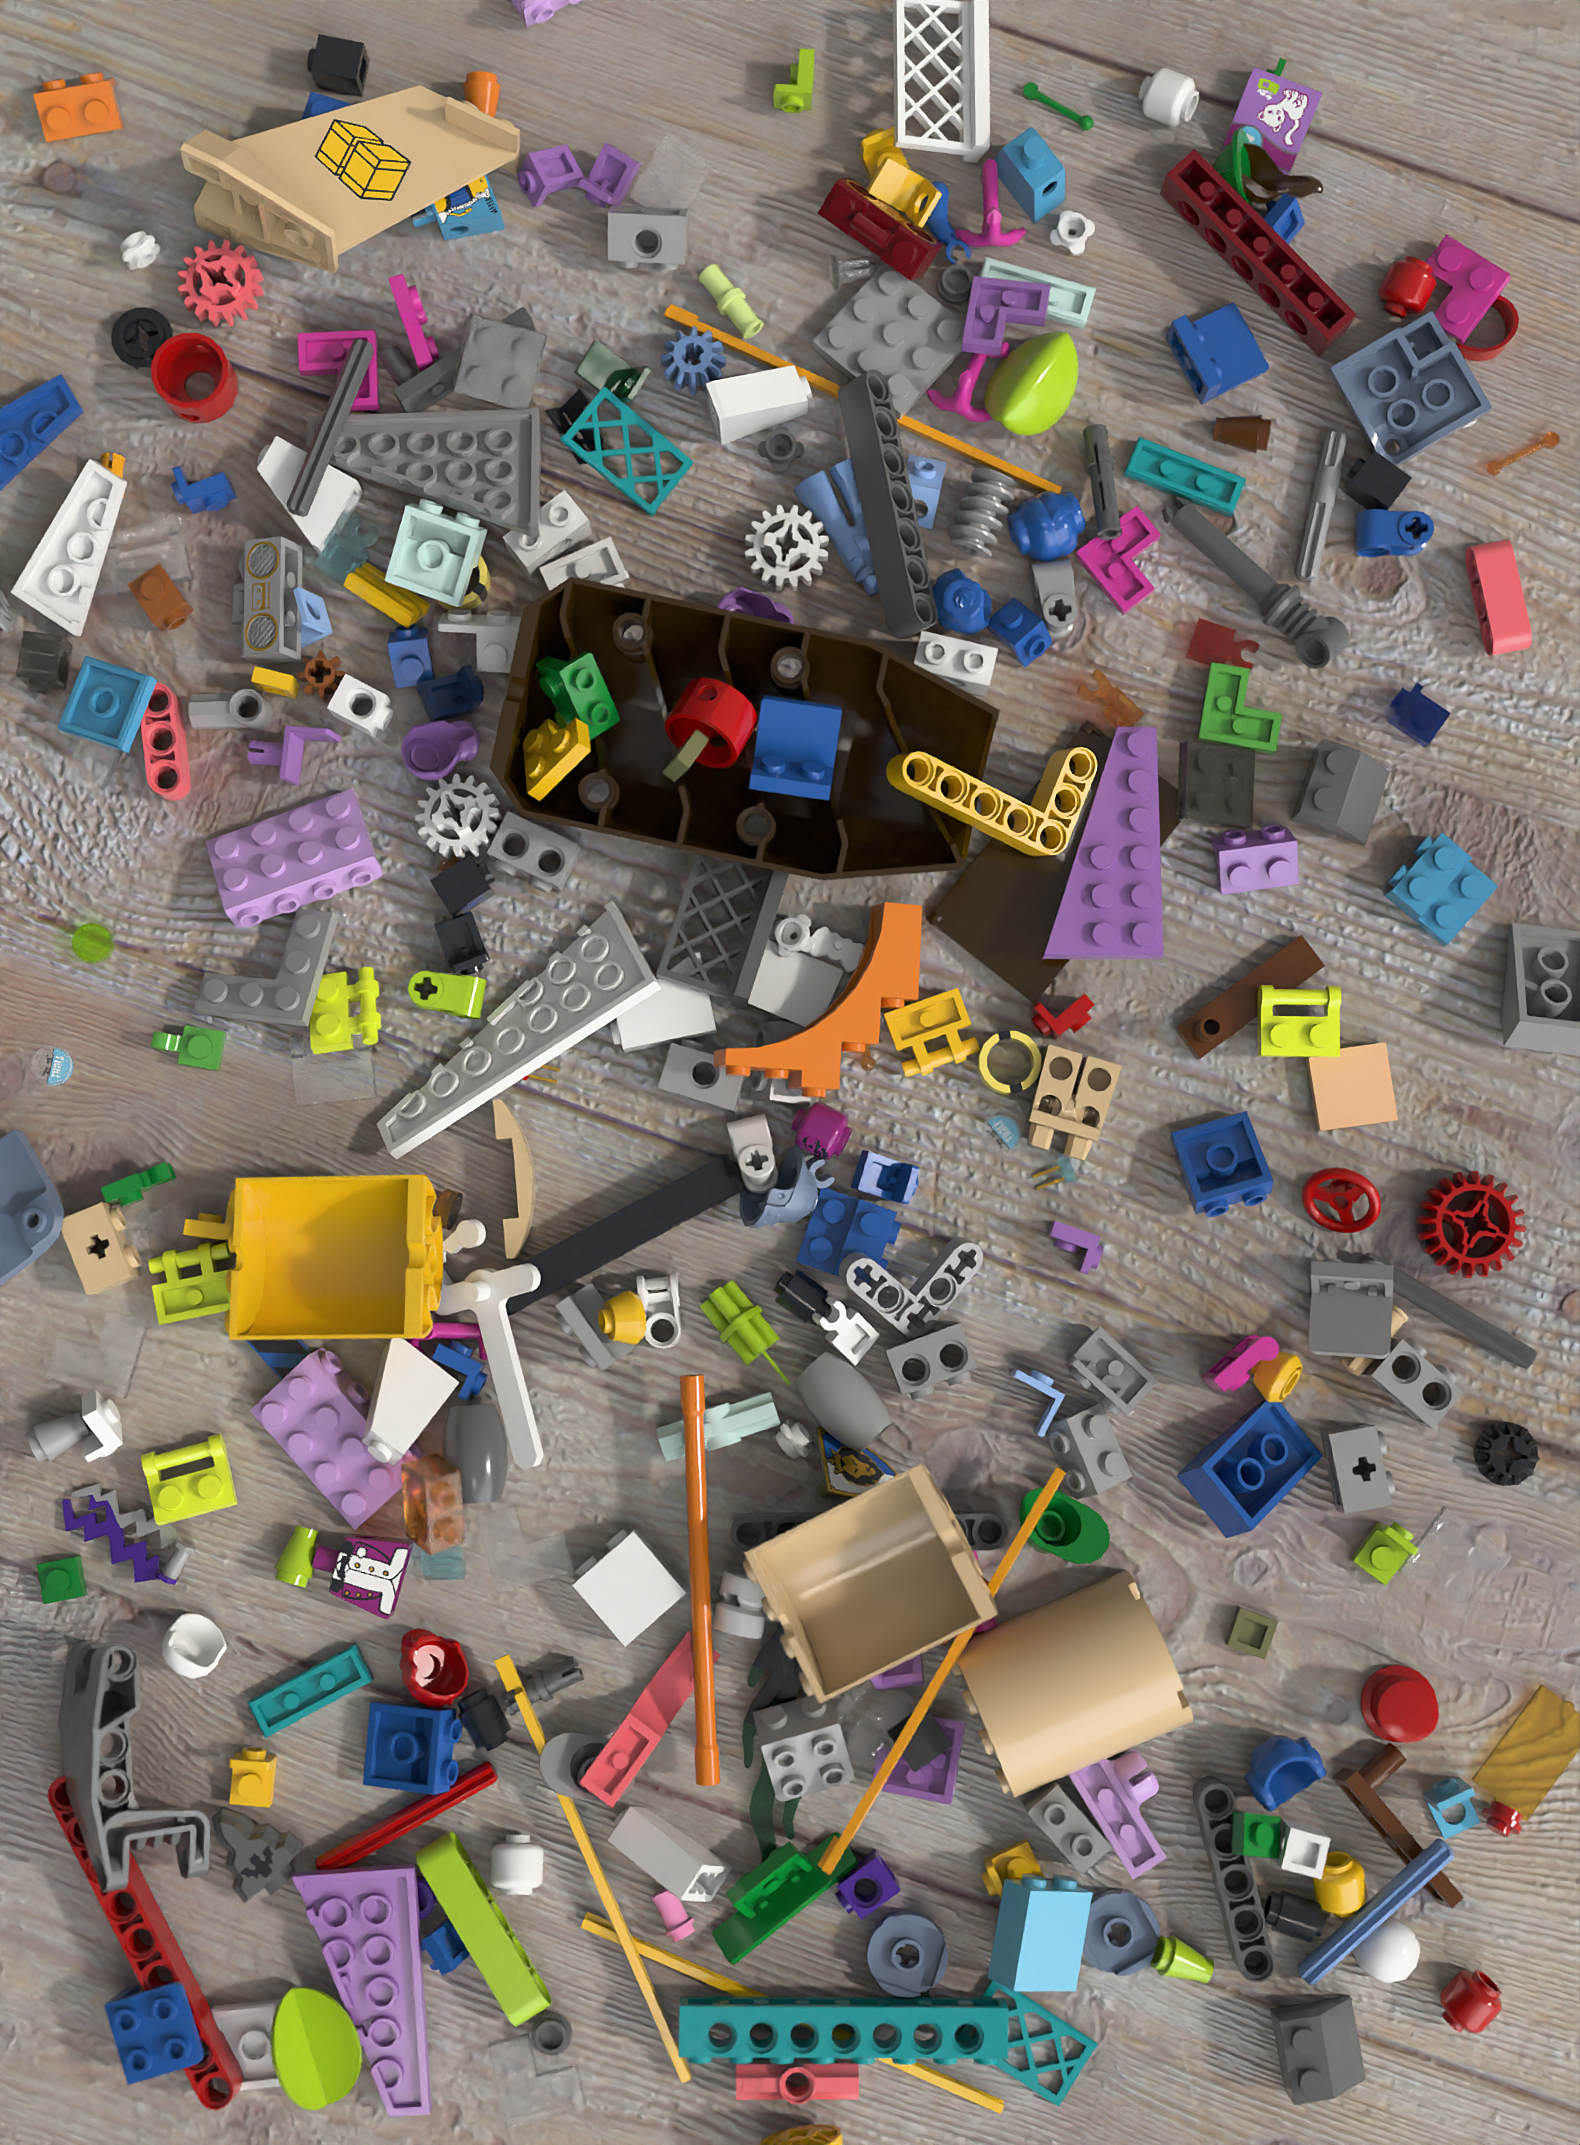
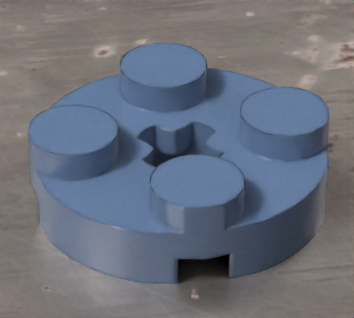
M1128 1889L1107 1890L1094 1896L1091 1899L1083 1945V1954L1095 1968L1108 1973H1115V1975L1119 1976L1131 1975L1145 1968L1155 1954L1160 1932L1154 1912L1145 1900ZM1116 1922L1119 1925L1126 1924L1129 1927L1124 1932L1126 1939L1120 1943L1116 1938L1109 1940L1107 1934L1111 1932L1110 1926Z
M915 1911L891 1912L883 1917L882 1921L874 1927L867 1943V1961L872 1975L876 1978L877 1983L882 1989L898 1997L912 1998L919 1996L921 1992L927 1991L930 1987H935L941 1981L948 1965V1950L942 1930L932 1919ZM906 1944H912L913 1950L919 1953L918 1958H910L908 1964L901 1963V1955L896 1953L899 1947L904 1948Z

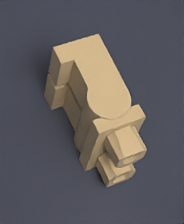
M1048 1044L1044 1049L1042 1068L1026 1122L1030 1123L1027 1144L1049 1150L1054 1130L1068 1134L1063 1155L1084 1161L1092 1142L1099 1140L1101 1128L1122 1065L1091 1056L1084 1057L1074 1093L1072 1091L1083 1054Z

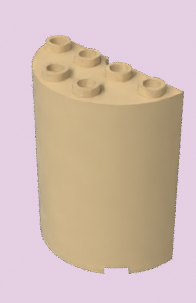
M920 1464L744 1553L747 1560L743 1561V1566L750 1581L753 1584L759 1582L766 1596L761 1599L765 1612L771 1621L780 1620L785 1633L780 1636L783 1648L790 1659L797 1658L803 1672L799 1673L801 1684L808 1696L815 1694L819 1704L998 1615L993 1596L981 1577L983 1572L945 1496L940 1488H936L931 1473L924 1464Z
M1128 1570L1119 1572L1002 1622L995 1628L972 1635L952 1668L955 1678L963 1675L968 1686V1690L962 1692L971 1716L979 1713L985 1729L978 1731L987 1755L994 1752L997 1755L1001 1768L994 1771L1004 1794L1012 1791L1014 1798L1193 1721L1191 1707L1182 1692L1184 1687L1168 1648L1144 1597H1140L1137 1585Z

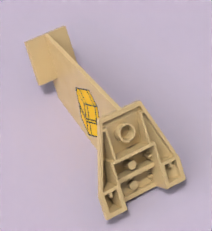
M418 85L233 141L204 130L184 142L180 152L184 170L207 181L193 207L198 227L233 243L336 274L339 268L338 255L499 167L516 175L519 170L520 130L504 118H494L479 111L474 104L468 101H457L449 96L447 98Z

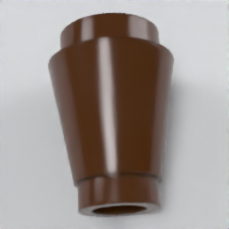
M1262 414L1224 418L1216 417L1213 441H1219L1257 454V450L1267 451L1272 419H1263Z

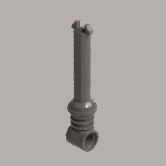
M1177 497L1173 502L1180 509L1177 513L1172 511L1167 505L1162 510L1164 521L1167 524L1170 522L1171 525L1260 604V613L1264 616L1262 622L1265 625H1274L1276 628L1282 626L1280 632L1283 634L1289 632L1290 634L1287 638L1290 641L1295 638L1297 639L1295 642L1296 653L1303 664L1314 669L1323 668L1347 647L1349 632L1342 621L1330 616L1324 617L1320 615L1316 617L1318 611L1315 608L1310 611L1308 609L1311 605L1308 602L1302 604L1304 598L1300 596V588L1297 585L1291 587L1288 584H1278L1191 505L1192 502Z

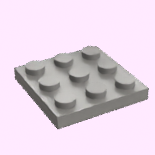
M884 263L812 341V349L850 380L872 369L879 371L888 382L895 415L900 420L962 352L965 323L914 281L908 280L891 266Z

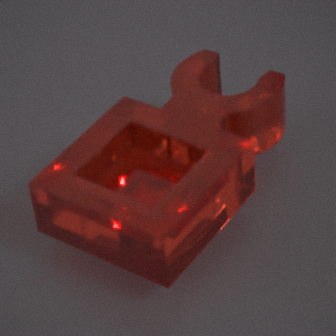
M1199 618L1185 658L1208 666L1211 662L1225 664L1226 660L1232 662L1233 666L1248 668L1251 671L1254 664L1244 661L1241 657V652L1250 651L1251 653H1256L1260 645L1253 640L1235 642L1233 638L1236 630Z

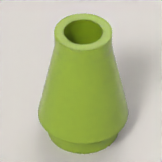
M295 1525L294 1532L274 1569H277L275 1580L306 1588L308 1578L313 1579V1561L318 1531Z
M1173 1935L1168 1938L1164 1936L1158 1938L1155 1954L1150 1965L1152 1968L1157 1969L1159 1975L1195 1980L1204 1984L1208 1983L1214 1970L1212 1959L1204 1957Z

